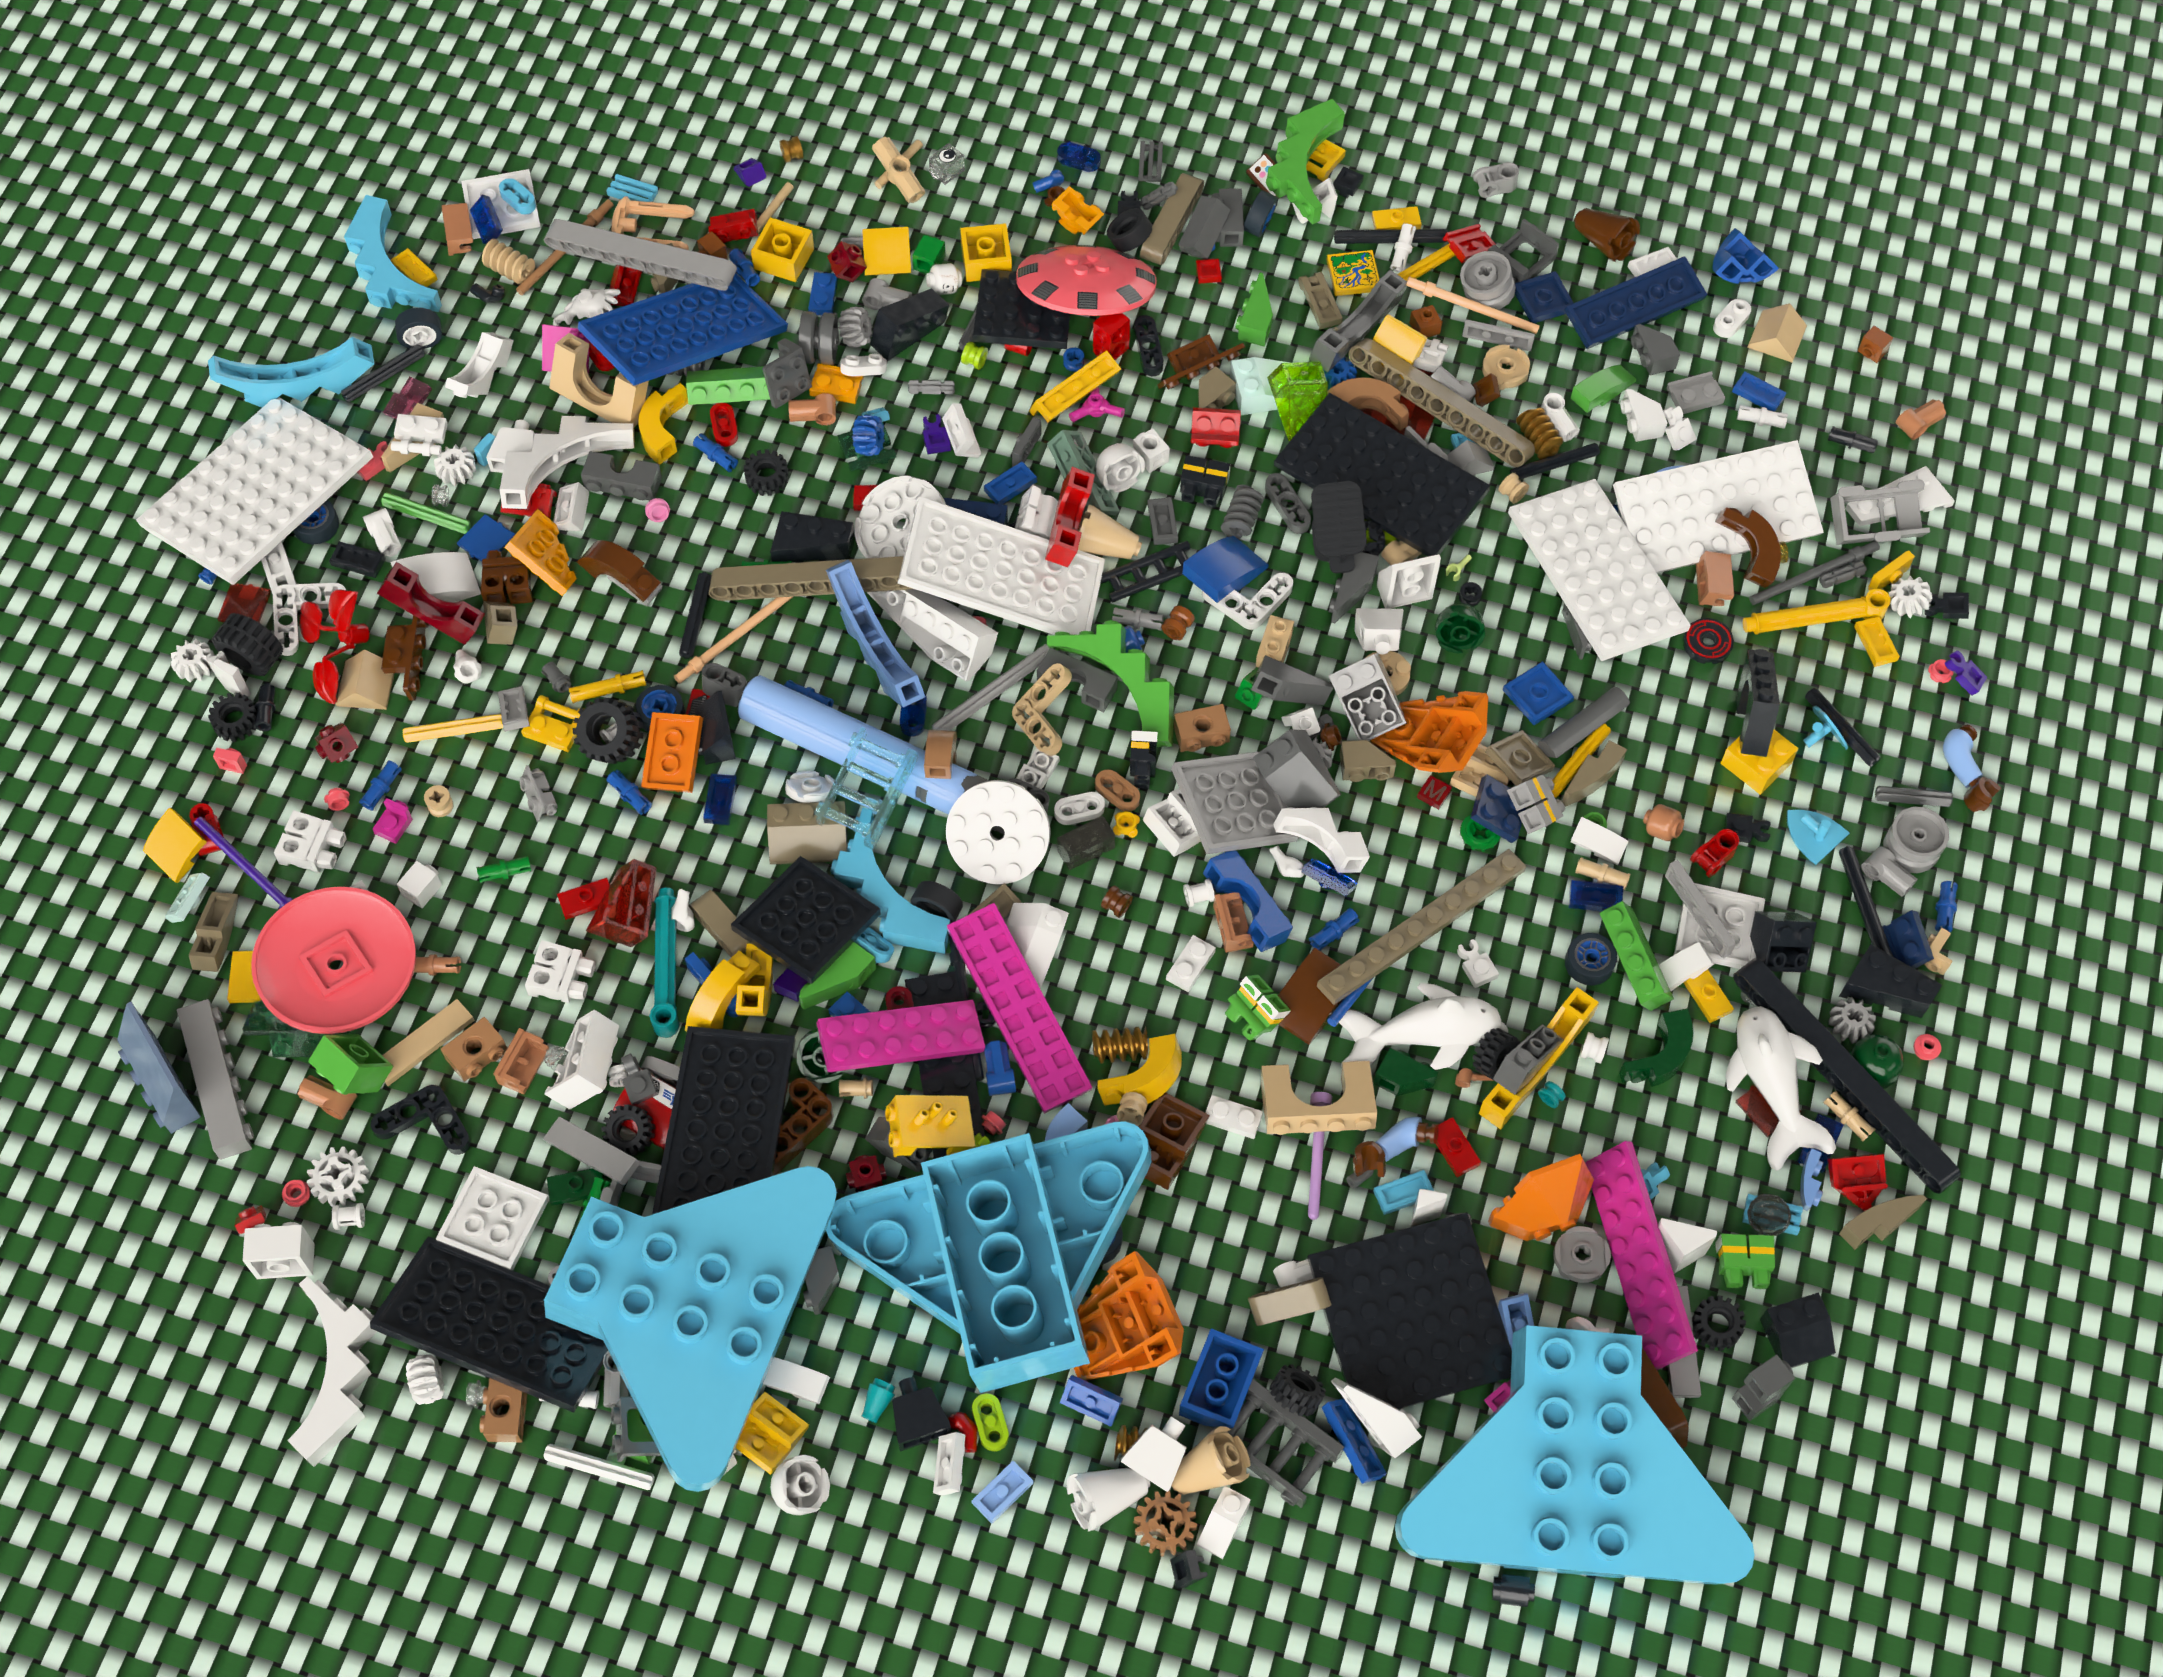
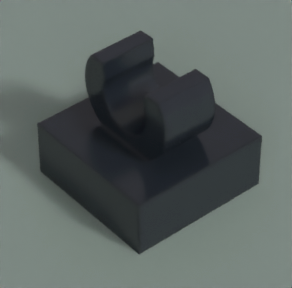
M1343 166L1333 182L1334 188L1340 191V196L1348 199L1349 195L1354 196L1363 182L1364 175Z
M1195 1550L1184 1551L1170 1559L1176 1589L1187 1588L1208 1576L1207 1572H1200L1198 1564L1204 1561V1557L1196 1556Z

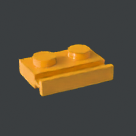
M818 363L811 383L812 387L809 389L810 396L816 397L819 394L826 393L833 395L836 401L856 404L864 376H848L841 373L840 367Z

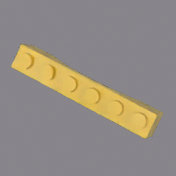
M1576 987L1547 1026V1028L1552 1029L1559 1037L1564 1039L1563 1043L1530 1082L1516 1095L1498 1083L1484 1099L1479 1114L1501 1130L1591 1020L1599 1002Z

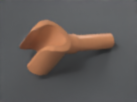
M1463 1068L1456 1075L1455 1085L1468 1088L1470 1087L1471 1080H1494L1483 1074L1473 1073L1468 1068Z

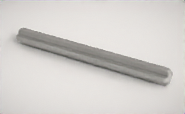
M1047 644L1041 646L932 725L933 730L950 731L1038 668L1050 648Z

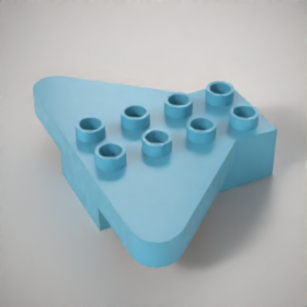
M1126 1121L1105 1124L1033 1144L1030 1134L1027 1133L922 1162L923 1175L838 1199L835 1201L826 1232L835 1248L844 1256L961 1334L972 1380L980 1393L1090 1363L1077 1309L1151 1164L1150 1146L1144 1132L1135 1124Z
M811 1166L796 1168L647 1217H642L591 1197L544 1299L546 1318L604 1341L671 1476L678 1485L686 1490L699 1492L708 1490L719 1483L728 1467L754 1401L759 1396L769 1367L799 1299L802 1285L833 1212L837 1194L835 1183L829 1174L820 1168Z
M1529 1325L1514 1332L1512 1338L1510 1396L1406 1503L1397 1515L1395 1523L1396 1538L1401 1547L1411 1556L1428 1560L1504 1566V1568L1612 1578L1633 1577L1716 1585L1737 1582L1746 1577L1753 1566L1755 1556L1753 1543L1747 1533L1641 1396L1642 1336Z

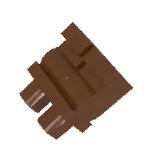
M488 551L486 559H482L481 595L483 601L507 602V587L511 604L532 603L531 570L512 555L511 557H502L501 551Z

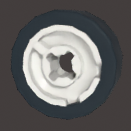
M411 308L403 311L395 320L397 340L408 349L416 344H419L422 349L430 348L436 345L442 338L440 318L437 313L430 309Z

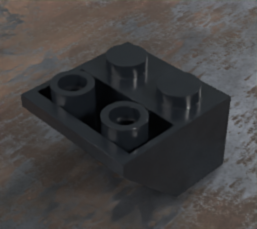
M1755 911L1750 939L1756 958L1761 960L1772 972L1806 973L1817 922L1798 913Z

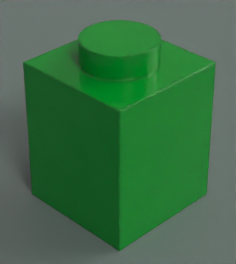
M923 235L913 253V269L927 274L930 273L933 265L942 264L946 257L945 241Z

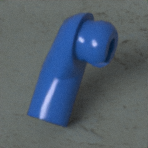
M1053 170L1049 176L1033 182L1036 193L1060 186L1064 181V176L1060 170Z

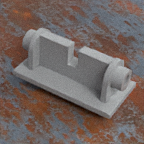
M527 765L523 775L520 777V788L523 792L525 791L529 810L534 813L538 822L544 813H547L549 816L554 815L557 812V803L552 792L542 793V791H548L550 788L544 772L540 771L539 768L531 771L529 765Z

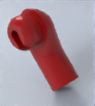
M957 1412L950 1415L948 1420L951 1428L954 1430L958 1429L962 1434H965V1452H976V1424L966 1413Z

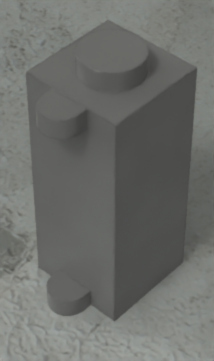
M1219 189V193H1214L1213 195L1223 199L1230 212L1216 242L1220 243V247H1243L1242 189Z
M1215 195L1211 197L1201 196L1178 244L1182 252L1188 253L1192 257L1208 259L1230 212L1223 199Z

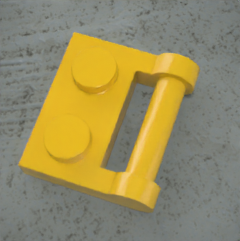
M1328 140L1323 141L1310 158L1324 166L1321 168L1308 161L1307 171L1316 175L1320 181H1325L1333 169L1345 157L1346 150Z
M540 695L529 717L530 726L522 729V735L569 752L575 742L574 739L577 738V735L573 734V728L577 727V723L568 724L543 714L547 710L574 720L575 717H580L578 713L580 709L575 710L549 701L548 697Z

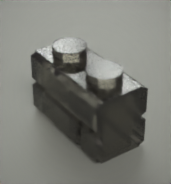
M1100 816L1058 837L1057 851L1067 868L1072 870L1102 855V852L1106 853L1114 849L1115 834L1106 819Z

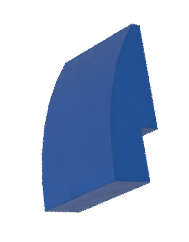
M1230 536L1206 546L1184 561L1182 574L1218 603L1233 590L1240 591L1266 570L1268 564L1235 536Z

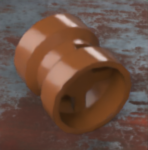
M1175 606L1170 612V618L1166 619L1162 624V631L1171 639L1180 641L1187 632L1186 628L1191 627L1195 617L1185 607Z

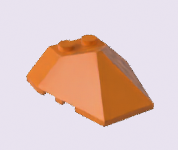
M1464 691L1458 692L1457 697L1446 698L1445 695L1437 696V700L1424 702L1423 699L1401 702L1399 704L1407 723L1371 739L1370 742L1418 770L1438 773L1463 771L1487 733L1488 695L1486 693Z
M1581 1154L1529 1172L1514 1187L1516 1194L1512 1198L1510 1195L1506 1196L1503 1199L1505 1205L1500 1208L1497 1207L1491 1212L1488 1220L1489 1225L1525 1241L1532 1239L1540 1241L1549 1237L1553 1231L1561 1229L1563 1232L1575 1227L1594 1181Z
M1137 1251L1132 1252L1113 1264L1107 1271L1109 1274L1100 1285H1095L1091 1290V1296L1083 1305L1080 1304L1077 1309L1090 1360L1089 1364L1074 1367L1075 1373L1080 1379L1087 1381L1159 1367L1181 1353L1184 1328L1163 1279Z

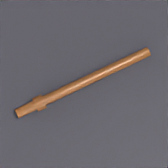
M607 199L597 210L593 209L587 215V219L582 225L597 226L604 219L603 216L614 206L613 203ZM555 250L516 288V291L523 296L566 252Z

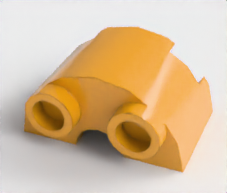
M1070 186L1052 202V210H1057L1061 217L1059 223L1073 234L1082 232L1085 235L1104 215L1096 205L1089 206L1085 204L1083 195L1073 190Z

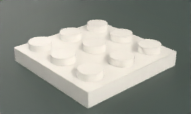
M529 169L461 181L465 203L468 206L473 239L541 227L537 205L532 213L520 214L502 199L499 191V184L503 180L511 178L517 180L529 190L535 199Z
M1695 883L1736 942V945L1731 955L1725 958L1721 957L1683 903L1674 955L1701 942L1713 963L1741 969L1753 958H1756L1750 933L1755 911L1764 910L1765 899Z
M474 1166L436 1240L514 1270L549 1201V1196Z

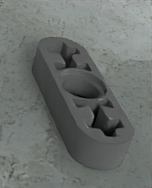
M1279 473L1269 475L1266 479L1265 492L1292 532L1296 534L1307 532L1310 528L1311 516L1284 475ZM1283 500H1291L1294 502V506L1284 507L1281 502Z

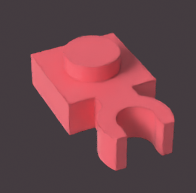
M386 441L379 443L374 452L369 449L373 458L357 472L365 481L385 468L381 456L388 447Z

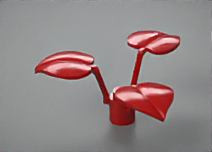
M340 589L331 593L328 609L330 617L334 619L333 624L335 627L321 625L322 611L316 603L304 602L300 607L299 626L305 641L309 643L316 642L319 639L320 630L338 632L339 640L346 644L322 658V662H316L314 665V687L319 696L331 704H336L338 669L335 663L329 659L348 649H354L355 644L366 643L369 639V629L366 624H350L358 595L356 591Z

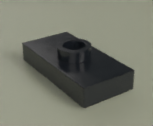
M339 541L329 562L331 566L376 578L386 557L382 553Z

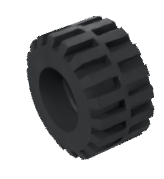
M236 613L228 616L212 638L213 645L217 651H222L231 664L242 671L256 676H265L283 652V646L270 630L254 619Z
M605 697L604 699L596 698L594 702H587L585 704L586 709L580 708L578 711L580 717H575L573 722L577 723V727L573 728V734L577 735L574 741L575 744L581 745L578 748L581 753L586 754V757L610 764H617V761H627L626 756L632 757L636 754L633 750L635 748L639 749L641 746L638 741L639 738L643 739L644 733H640V729L644 728L642 722L638 721L641 718L639 713L633 712L635 709L631 705ZM613 717L617 724V733L610 743L604 745L599 734L600 728L606 719Z

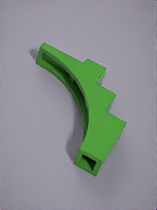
M1333 99L1288 118L1285 131L1287 139L1279 142L1277 147V164L1268 167L1266 179L1268 189L1273 191L1278 198L1287 195L1289 201L1296 205L1302 216L1307 218L1312 225L1320 221L1322 204L1313 193L1308 181L1306 166L1316 148L1329 136L1343 128L1345 112Z
M1105 621L1104 624H1097L1096 634L1091 631H1081L1079 635H1070L1068 632H1056L1055 635L1047 636V646L1049 648L1088 657L1106 666L1120 677L1129 688L1137 704L1142 721V731L1158 732L1157 747H1173L1174 687L1170 681L1164 678H1154L1152 682H1149L1150 658L1139 649H1131L1126 653V629L1122 624H1119L1118 621Z

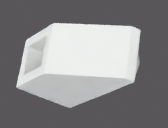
M1627 389L1623 400L1620 402L1622 413L1626 414L1628 430L1630 433H1633L1635 441L1663 437L1667 420L1661 404L1632 389Z

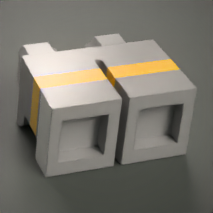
M1544 774L1507 790L1517 811L1534 804L1533 807L1518 813L1528 834L1563 817L1562 812L1566 809L1562 800L1555 799L1551 791L1554 789L1551 777H1545Z

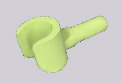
M1466 555L1458 564H1449L1446 568V576L1450 572H1456L1453 581H1458L1461 570L1472 559L1471 556Z

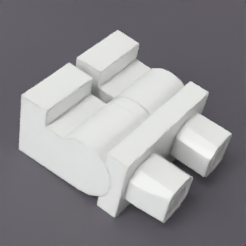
M1032 485L1022 496L1015 529L1049 540L1058 505L1057 499L1041 494V489Z
M293 810L284 829L286 834H282L274 854L280 865L289 866L293 864L318 873L320 868H334L337 856L336 853L329 852L328 850L330 845L342 848L346 841L345 832L334 828L331 821L322 820Z
M541 940L534 959L535 964H532L525 983L528 996L539 997V995L566 1003H569L571 998L584 1000L588 985L577 980L579 975L593 976L596 968L595 961L583 957L581 950Z

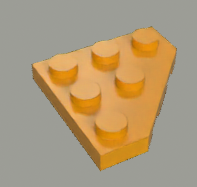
M537 509L504 548L513 557L525 564L532 573L544 580L551 589L563 596L575 582L576 576L574 571L569 570L567 564L569 557L564 544L559 543L557 525Z

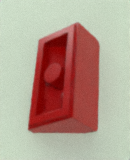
M620 265L615 267L609 289H618L621 293L614 297L618 303L610 305L626 306L634 303L642 271Z

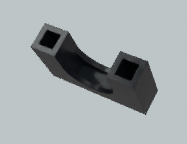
M1748 649L1735 700L1736 713L1745 715L1739 739L1741 754L1767 757L1780 706L1774 654L1764 649Z

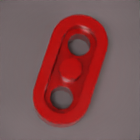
M727 403L713 405L710 409V418L716 443L723 447L732 446L738 440L733 408Z

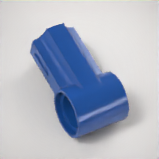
M992 1041L985 1045L986 1048L984 1050L989 1096L1016 1093L1013 1068L1010 1069L1006 1042Z

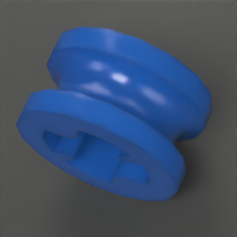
M1073 347L1064 352L1063 364L1067 370L1073 372L1083 368L1084 353L1081 349Z

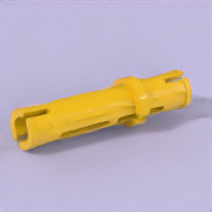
M641 670L622 676L616 674L614 678L570 687L569 692L571 693L572 703L616 692L623 694L625 690L647 686L644 672Z

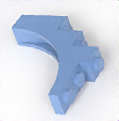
M846 560L827 569L826 572L840 605V614L847 632L858 641L865 662L876 671L884 693L902 707L925 698L918 675L901 658L879 623L851 561Z

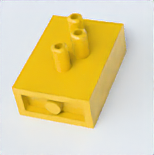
M895 1095L889 1105L886 1106L885 1118L890 1124L888 1140L889 1146L893 1147L894 1157L911 1156L917 1148H948L946 1150L947 1155L975 1148L968 1096Z

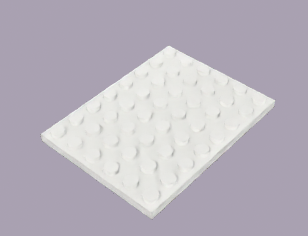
M278 397L277 399L270 400L137 518L136 521L148 532L234 585L373 458V455L369 449Z

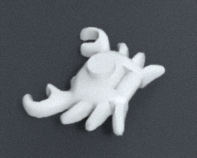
M582 289L581 293L574 296L572 301L564 308L565 312L560 313L554 318L553 325L559 326L562 321L570 325L573 317L576 315L579 319L583 317L591 318L605 313L606 310H613L610 304L618 303L614 297L621 293L620 290Z

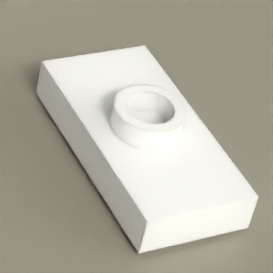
M1669 247L1629 261L1627 267L1637 277L1677 260Z

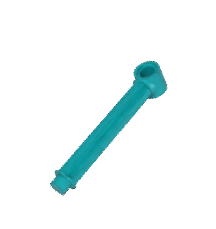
M671 888L659 889L658 897L654 900L656 904L654 1007L651 1009L649 1016L654 1032L662 1038L672 1037L678 1032L680 1026L677 1017V1007L675 1006L676 920L671 918L672 907L677 898L674 897V890ZM663 1018H670L666 1023H659Z

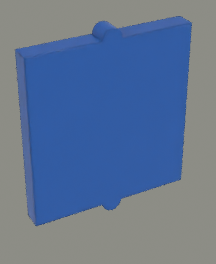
M485 514L457 542V545L467 551L470 557H476L482 561V559H486L488 551H502L515 536V533L505 528L502 522L498 523Z

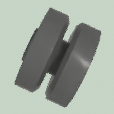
M803 311L799 326V346L803 349L806 364H813L817 359V355H819L822 365H834L839 343L837 313L824 312L819 323V318L815 311Z

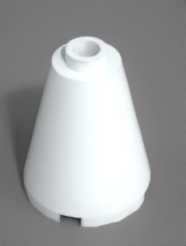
M1131 1468L1075 1473L1067 1478V1493H1073L1075 1500L1074 1503L1070 1504L1072 1511L1080 1526L1084 1530L1088 1529V1531L1095 1530L1147 1495L1148 1488L1150 1487V1480Z

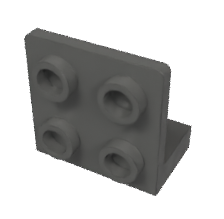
M786 338L777 342L780 351L779 358L762 368L772 407L776 409L812 387L802 347Z

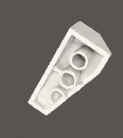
M1013 903L1006 926L1041 989L1069 913L1045 903Z

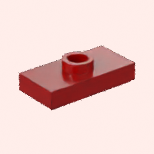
M607 878L557 894L565 920L616 903Z
M1452 1117L1438 1124L1436 1145L1455 1176L1459 1177L1480 1166V1159L1454 1118Z
M261 1205L257 1208L252 1206L238 1213L239 1216L236 1217L235 1227L239 1234L245 1233V1228H254L255 1225L265 1223L266 1212Z

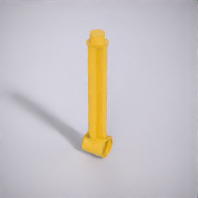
M1872 589L1866 596L1857 599L1757 614L1752 613L1751 617L1743 618V629L1745 632L1753 631L1757 635L1762 632L1862 617L1866 620L1879 616L1882 620L1891 599L1886 591Z

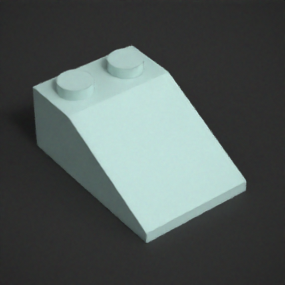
M1258 357L1231 361L1230 378L1236 382L1235 398L1238 409L1241 410V416L1310 404L1299 364Z

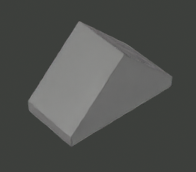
M1466 440L1447 454L1449 462L1472 475L1494 470V465L1488 451L1469 440Z

